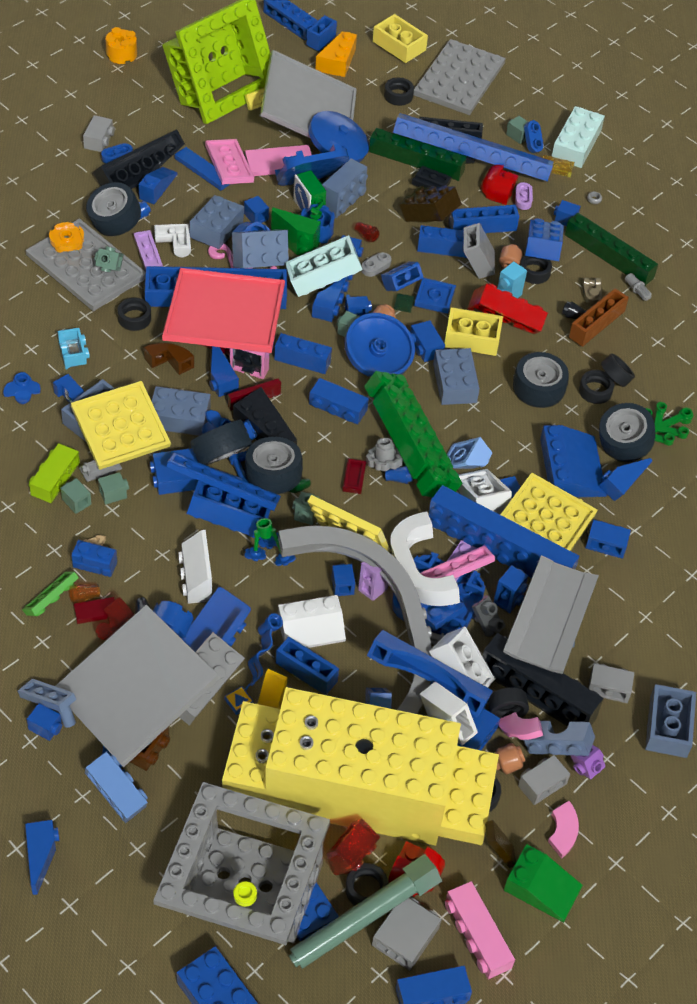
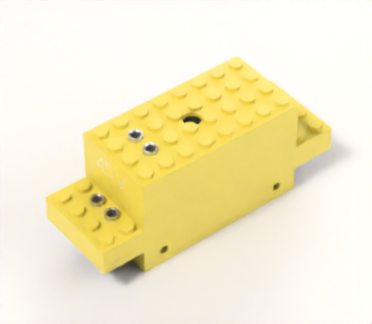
M286 687L281 709L243 701L222 778V788L330 819L331 824L435 846L438 836L482 845L486 833L485 824L488 821L499 754L457 746L461 723Z

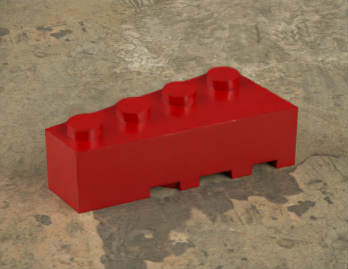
M490 283L474 290L467 308L471 311L475 308L481 310L482 313L503 316V323L512 322L513 327L532 334L542 331L548 314L542 307L531 305L527 300L512 296V293L497 289V286Z

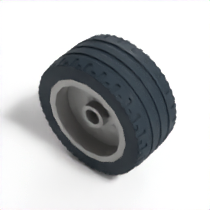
M119 182L100 186L90 195L86 204V210L92 224L101 234L106 236L125 234L136 226L141 217L140 204L134 192L129 186Z
M534 352L525 355L518 362L513 378L514 392L527 405L537 408L554 406L563 399L569 381L568 368L560 358L546 352Z
M621 403L612 406V408H609L600 420L599 436L601 445L611 458L618 461L632 462L643 458L650 452L655 442V423L652 415L646 408L634 403Z
M236 420L217 427L190 441L198 463L203 465H209L226 459L252 444L242 420Z
M267 437L255 441L247 449L245 473L248 483L275 494H283L295 488L301 481L303 458L301 450L293 441L283 437Z

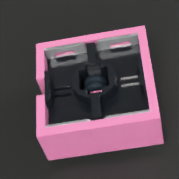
M230 348V365L235 371L247 372L251 376L264 379L269 370V353Z

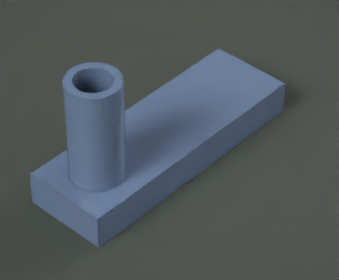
M31 679L18 690L20 698L37 704L40 703L58 711L64 727L68 728L75 725L76 720L70 707L76 701L73 692L35 679Z

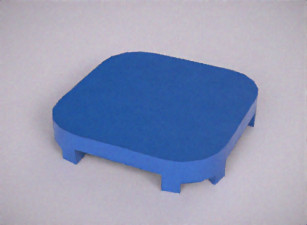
M333 144L330 152L305 157L302 150L297 151L295 156H285L282 159L284 163L283 168L275 170L278 185H292L295 181V175L312 170L317 179L332 176L349 160L346 145L340 147V144Z
M431 552V555L416 556L413 559L419 573L445 563V561L438 559L437 553ZM474 570L473 573H466L458 578L456 583L459 587L460 601L465 604L466 611L436 631L431 628V632L437 634L444 633L446 635L462 627H468L475 614L472 606L482 600L486 586H484V582L480 578V573ZM394 593L392 599L393 611L397 617L404 621L399 601Z

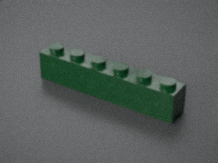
M376 128L370 137V153L419 169L425 166L451 176V179L457 181L460 180L464 173L466 156Z
M577 213L568 220L565 236L625 275L634 274L639 281L644 282L645 286L654 279L658 263L580 213Z

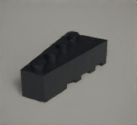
M262 387L233 405V420H242L244 422L249 419L257 433L255 438L257 441L267 437H283L297 445V438Z

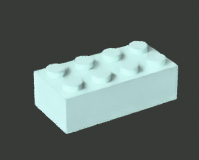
M575 106L554 143L552 159L582 168L602 130L605 116Z
M349 235L285 262L290 281L298 297L307 295L316 289L323 288L335 281H340L342 278L354 275L362 270L356 249Z

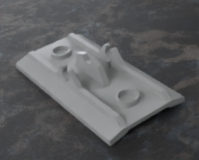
M541 555L503 652L521 661L563 674L599 575L569 568Z

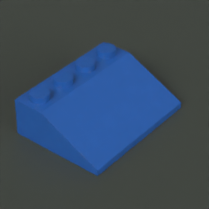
M563 425L543 426L540 442L548 482L574 497H606L607 494L598 486L603 481L601 478L603 473L595 436Z
M231 475V476H233V477H235V478H238V479H240V480H243V481H245V482H248L247 480H245V479H243V478H240V477ZM198 480L187 514L255 538L254 531L257 530V521L268 518L271 510Z

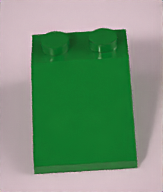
M272 208L271 230H288V248L292 252L301 256L319 248L321 221Z
M526 844L506 881L504 891L564 923L583 885L547 854Z

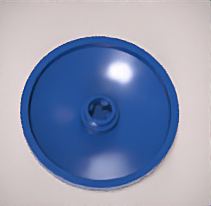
M321 111L315 114L309 123V136L321 153L330 152L333 144H340V147L346 145L349 160L352 158L357 162H361L367 155L369 150L367 136L360 126L347 116L334 111Z
M383 313L362 315L350 325L345 336L344 344L347 357L358 371L368 377H371L375 371L402 375L414 359L415 344L410 331L403 323L390 315Z

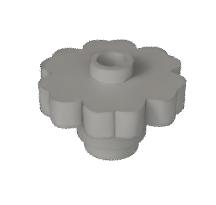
M389 438L379 439L375 447L370 449L366 455L368 466L375 467L379 471L397 469L402 466L403 462L398 449Z

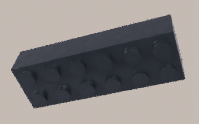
M499 633L495 635L483 653V659L494 676V681L505 688L522 689L526 692L529 703L566 726L569 725V722H590L592 726L597 719L603 697L564 673L552 672L509 656L503 652L508 637L502 636Z

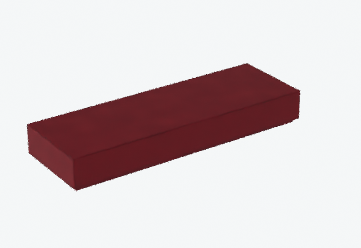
M277 378L228 394V407L230 411L233 410L234 404L262 387L268 398L281 395V381Z

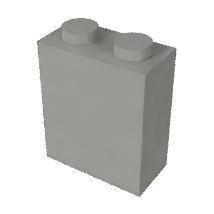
M477 223L464 227V253L479 279L494 275L495 250L481 224Z
M410 897L393 908L374 935L372 946L410 971L439 930L442 919L439 918L437 913L420 906L416 899Z

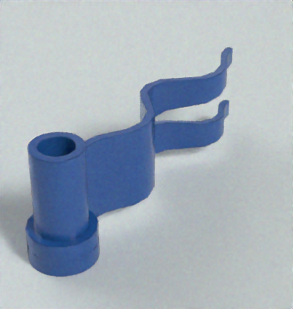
M276 613L269 615L265 622L258 627V632L262 636V650L248 661L253 677L251 683L244 688L245 691L262 677L263 668L259 662V657L272 647V631L278 630L283 625L281 616Z

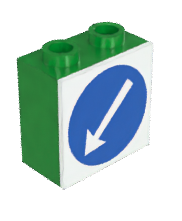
M312 170L295 175L294 201L301 211L304 208H310V205L319 204L320 202L326 205V190Z

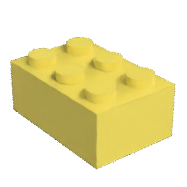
M396 14L374 26L373 42L405 63L426 51L428 35Z
M451 308L445 337V348H471V352L496 356L503 316Z

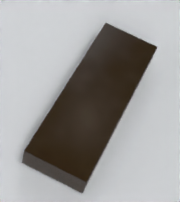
M494 820L487 821L485 826L488 843L509 868L514 867L516 858L513 844Z

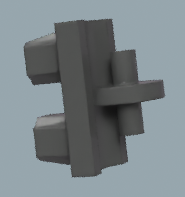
M485 595L481 601L472 606L475 613L473 618L476 622L480 623L485 636L490 637L495 632H500L506 626L503 619L499 618L497 614L498 608L489 596Z

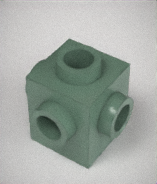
M105 246V249L99 248V251L95 254V266L101 267L100 270L111 273V270L120 271L124 254L115 252L116 248Z
M301 492L299 498H295L292 507L295 510L294 520L313 525L316 517H314V513L307 502L313 494Z

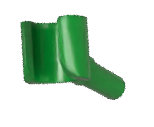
M320 202L316 208H311L312 214L310 217L314 220H318L321 217L322 212L319 210L324 205L323 202Z

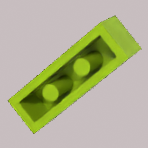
M58 443L55 449L50 451L47 460L41 463L36 475L31 477L29 481L31 496L52 503L60 492L61 487L65 485L80 464L79 451Z

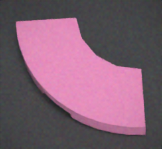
M515 712L500 719L499 727L508 737L529 740L543 736L541 722L538 717L522 719Z
M570 801L553 810L551 814L555 821L556 830L549 838L548 843L561 859L574 846L579 830L578 817Z

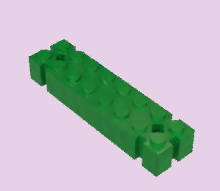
M375 371L364 387L369 396L374 398L373 404L412 478L417 479L418 483L416 485L421 495L434 497L442 485L456 492L463 483L459 478V474L452 469L451 460L437 438L436 432L431 427L421 405L414 396V392L408 388L409 385L406 378L401 374Z

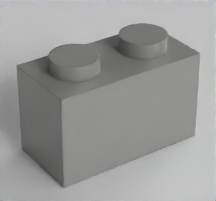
M94 115L83 135L84 148L102 152L109 145L110 137L114 135L115 127L113 126V120Z
M594 663L588 689L596 691L603 698L628 703L632 692L634 672Z
M553 755L549 759L544 758L539 761L533 769H526L520 775L518 787L533 805H536L565 786L569 780L570 773Z

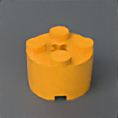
M114 27L105 38L106 55L111 62L117 64H126L125 61L129 60L130 62L134 61L137 57L136 33Z

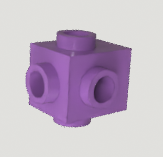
M592 745L589 756L571 755L575 771L589 779H592L606 767L603 753L594 745Z

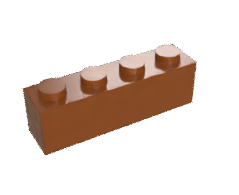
M616 288L613 289L572 323L569 338L583 347L625 312L629 297Z

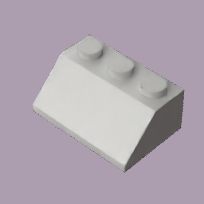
M201 530L183 542L182 552H178L179 564L183 563L184 567L180 568L181 580H185L186 583L182 584L183 596H187L188 604L208 602L212 597V576L206 530Z
M337 595L278 605V615L283 620V625L280 628L283 641L290 637L306 648L346 641L343 614Z

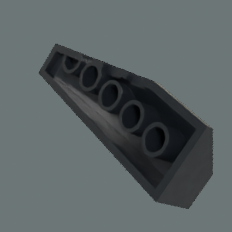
M176 129L100 166L93 174L100 186L119 182L133 189L139 186V183L146 174L159 169L185 143Z

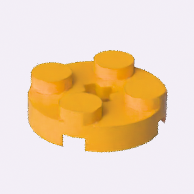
M63 222L55 225L54 230H50V244L55 248V251L61 253L82 248L84 231L80 226L78 228L74 226V223Z

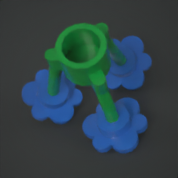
M268 518L258 520L256 523L257 530L254 531V547L245 550V558L252 559L253 561L266 559V551L259 548V544L260 547H266L267 549H272L273 546L278 547L280 554L276 557V566H286L296 559L295 555L282 557L278 533L273 528L272 521Z

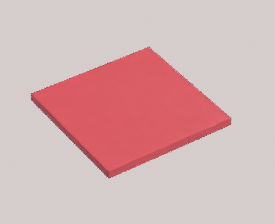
M180 268L162 340L272 353L285 280Z

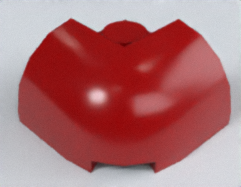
M494 165L485 174L480 190L486 195L487 199L507 205L518 180V175L503 171L504 165Z
M406 841L391 869L388 884L404 874V867L424 854L436 866L440 876L445 868V861L441 855L428 846L425 850Z

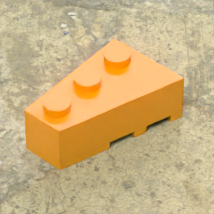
M342 31L316 56L315 69L322 73L345 77L356 50L357 34Z

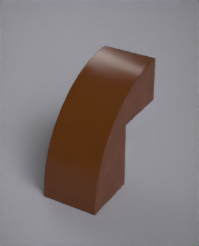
M157 343L144 347V357L151 368L167 361L179 375L194 368V355L181 346L170 343Z

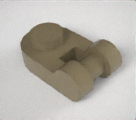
M583 278L584 300L590 305H595L602 298L601 278H595L594 280Z

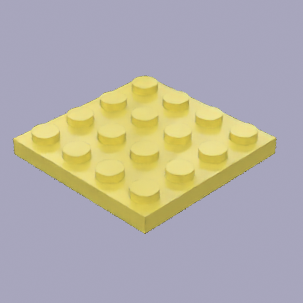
M142 381L71 403L72 411L99 470L170 447L171 445Z
M531 473L500 515L571 551L598 510L536 474Z
M313 495L310 496L307 502L314 513V517H316L317 522L321 526L353 531L375 541L389 553L391 552L381 528Z

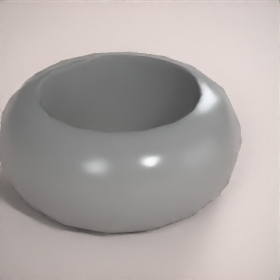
M593 191L588 194L587 200L591 204H599L602 201V195Z

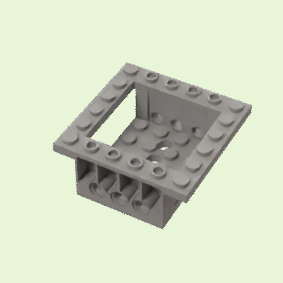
M203 782L153 900L154 905L283 945H287V942L295 943L300 924L310 901V896L323 865V842L330 825V819ZM216 811H224L301 834L295 851L219 829ZM222 871H227L230 873V876L227 879H220L218 874ZM244 877L249 878L257 889L256 901L247 907L238 905L234 900L233 894L235 886ZM263 884H270L272 890L263 892L260 890V887Z

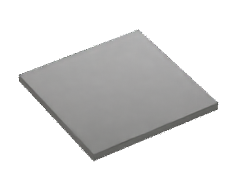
M272 50L260 116L310 138L308 132L309 123L314 115L321 111L338 112L353 120L357 89Z
M145 605L55 687L75 694L76 701L70 705L73 713L105 748L117 758L116 760L125 767L221 678L156 613Z

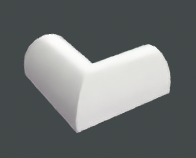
M189 224L154 225L155 243L173 242L174 254L178 257H186L191 253Z

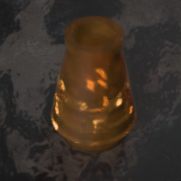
M74 584V586L69 587L70 600L72 603H81L94 597H99V585Z

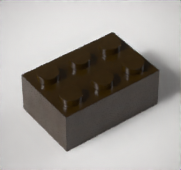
M447 185L441 187H417L414 190L415 192L406 196L399 204L406 222L443 221L462 205L456 187H448Z

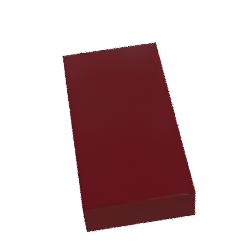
M348 458L343 492L362 493L366 461Z
M114 597L74 604L77 624L118 617Z

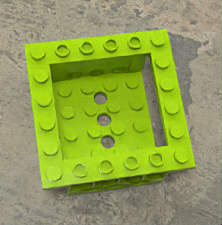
M238 0L175 31L177 37L162 44L181 105L199 108L203 123L205 124L247 103L245 94L265 87L270 49L256 0ZM224 46L225 52H224V54L222 55V54H221V49H222V47ZM210 53L213 54V58L211 61L209 60ZM245 74L260 77V79L216 102L214 101L212 91Z

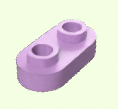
M523 182L516 186L515 204L519 209L527 210L532 206L533 189L530 184Z

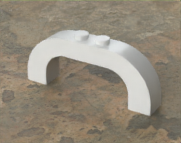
M428 512L414 514L402 520L391 534L392 555L410 576L420 603L431 606H447L460 603L459 587L454 575L442 578L423 576L418 572L409 550L413 544L433 538L432 522Z

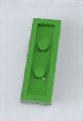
M64 572L22 609L26 616L41 615L45 612V607L56 602L63 591L71 589L79 577L75 572Z

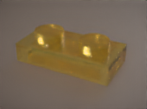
M543 155L544 159L554 161L551 173L571 177L575 162Z

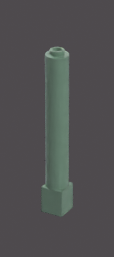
M424 854L404 867V874L290 949L292 954L289 955V958L294 966H300L302 969L414 894L417 893L421 896L441 883L442 879L436 866Z

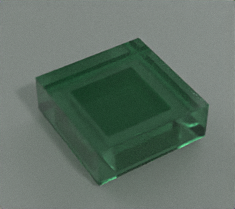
M398 293L394 310L411 313L415 296Z

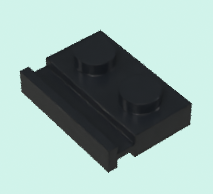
M422 166L416 173L415 178L412 179V185L417 187L448 186L452 177Z

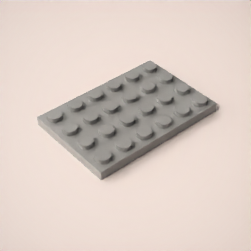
M450 39L415 87L413 95L470 115L505 64L506 58Z
M80 218L72 222L74 226L78 228L80 226L84 231V242L80 250L59 253L50 244L49 237L26 250V255L92 311L97 310L146 279V272L125 255L123 256L120 271L111 270L110 273L101 271V267L95 266V254L99 251V248L105 249V246L116 247Z

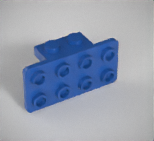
M218 587L190 626L186 638H182V640L196 652L214 632L229 646H232L236 640L233 636L236 632L240 634L246 626L244 620L250 613L251 608L224 588Z

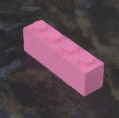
M472 881L448 891L445 907L449 914H453L459 933L464 934L468 950L476 956L480 972L482 974L485 973L487 979H491L512 969L515 958Z

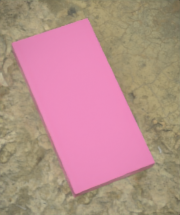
M237 139L205 141V147L222 185L254 183L253 173Z
M309 145L245 150V157L253 176L274 175L275 170L283 168L284 163L282 159L285 156H295L297 151L302 150L304 157L312 154Z

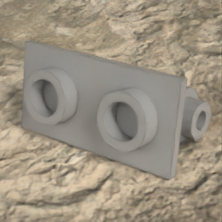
M94 460L88 463L85 462L79 469L86 482L121 470L122 467L120 464H116L99 470Z

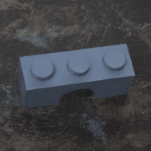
M540 721L543 736L524 740L529 754L589 756L595 735L590 722H569L568 728L564 732L555 734L550 721Z

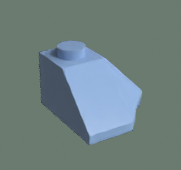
M481 437L454 443L447 453L454 469L484 467L488 464L492 455V451Z

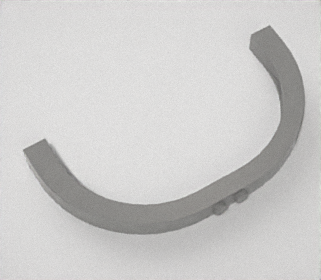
M306 526L279 531L278 541L282 557L310 552H332L355 558L372 567L382 568L383 570L380 572V575L390 585L399 601L411 646L431 656L429 651L432 649L430 642L432 633L430 626H426L425 619H427L425 607H421L416 588L404 567L385 548L361 534L337 527ZM413 674L411 688L397 710L419 714L423 706L420 693L430 686V681Z

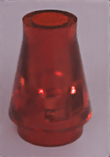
M358 222L355 226V230L367 242H375L379 238L380 232L377 227Z

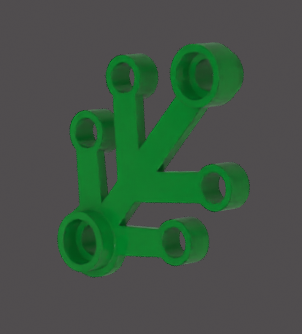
M658 402L655 408V433L661 432L665 433V435L655 434V441L670 446L674 442V436L686 439L689 434L687 427L682 426L676 429L670 426L679 422L682 424L691 423L693 418L692 410L690 408H683L679 411L678 415L662 421L667 405L664 402ZM646 408V410H648V412H650V414L652 415V410Z

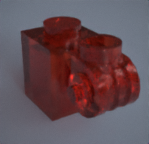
M121 597L117 598L103 610L110 623H100L97 626V637L107 640L135 615Z

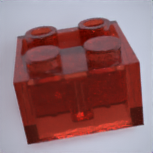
M362 818L353 821L326 853L332 873L335 876L343 873L347 874L352 870L357 871L364 863L362 859L366 855L371 854L377 847L375 843L379 840L380 836Z

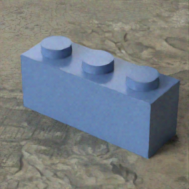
M105 752L85 768V774L121 819L127 823L146 808L148 803L146 800L148 798L142 789H137L133 785L134 780L128 772L124 773L120 769V763L116 760L117 758Z

